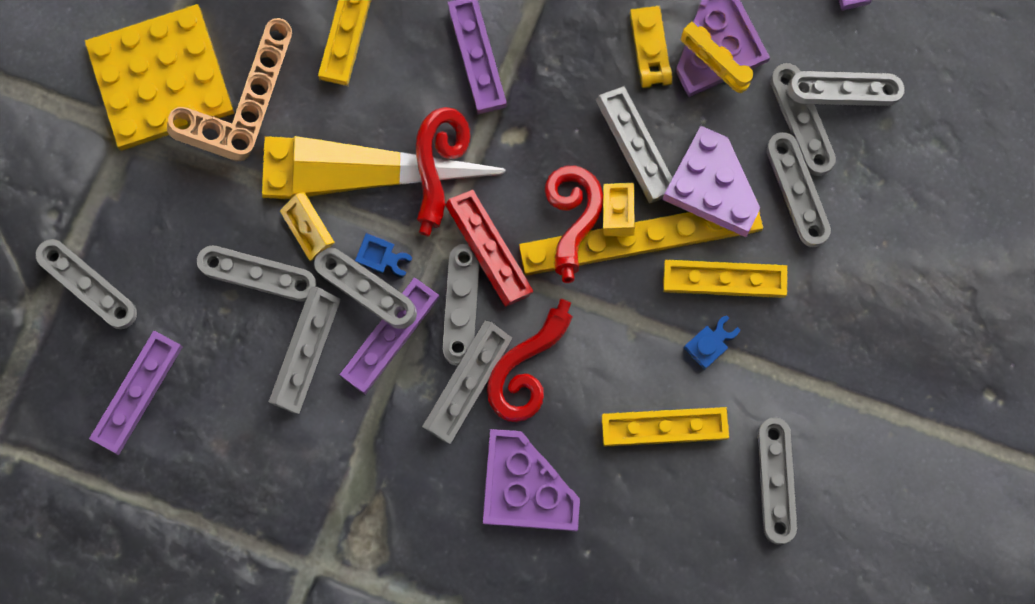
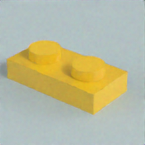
M634 183L604 184V236H635Z
M304 192L295 194L280 210L309 261L315 260L318 253L326 248H330L335 243Z

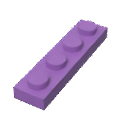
M454 0L448 2V9L477 113L482 114L507 107L478 0Z
M415 277L402 293L416 307L417 316L414 323L407 328L397 329L381 320L339 374L340 377L365 395L440 298L439 294ZM400 311L397 318L404 317L406 311Z
M156 331L152 332L90 436V440L118 455L120 454L183 348L180 344Z

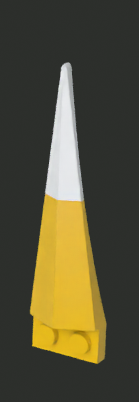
M297 136L295 138L265 137L262 198L291 199L295 194L303 192L307 197L421 182L417 159L414 154ZM434 158L440 180L502 175L506 171L498 167Z

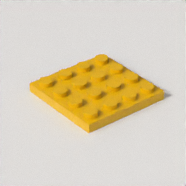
M198 4L84 40L120 151L168 136L167 122L169 114L178 107H186L217 119L235 114ZM178 118L173 121V125L180 130L189 127V123L185 119Z

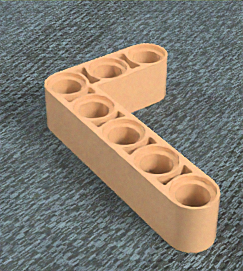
M279 18L272 19L267 23L232 124L186 107H178L172 110L168 117L167 131L171 138L231 160L242 161L248 158L254 147L292 35L289 23ZM271 31H279L284 36V39L280 41L274 40L269 33ZM270 58L274 61L275 66L267 68L261 64L260 59ZM255 84L261 85L266 93L256 95L251 90V86ZM246 111L252 112L257 120L252 123L246 122L241 114ZM178 118L185 119L189 123V127L180 130L173 125V121ZM210 128L215 130L219 137L215 140H208L203 136L202 132ZM234 139H242L246 142L247 148L245 150H237L233 147L232 141Z

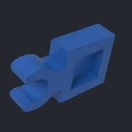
M366 233L355 262L383 274L387 266L391 268V271L396 276L404 277L406 271L400 270L397 262L399 260L410 262L412 257L403 252L398 254L391 253L394 244Z
M727 315L718 321L714 332L706 326L684 346V349L704 370L727 351L728 347L723 341L733 340L740 332L738 327L730 333L723 329V324L729 319Z

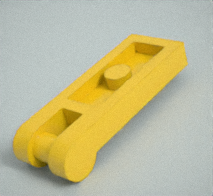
M660 6L631 9L630 18L642 88L652 87V84L662 83L663 86L672 85V72L669 65ZM659 66L660 71L650 72L649 67Z
M691 21L683 29L681 41L734 91L738 93L747 91L753 78V70L749 66H740L736 63L727 48L719 47L704 27H698Z

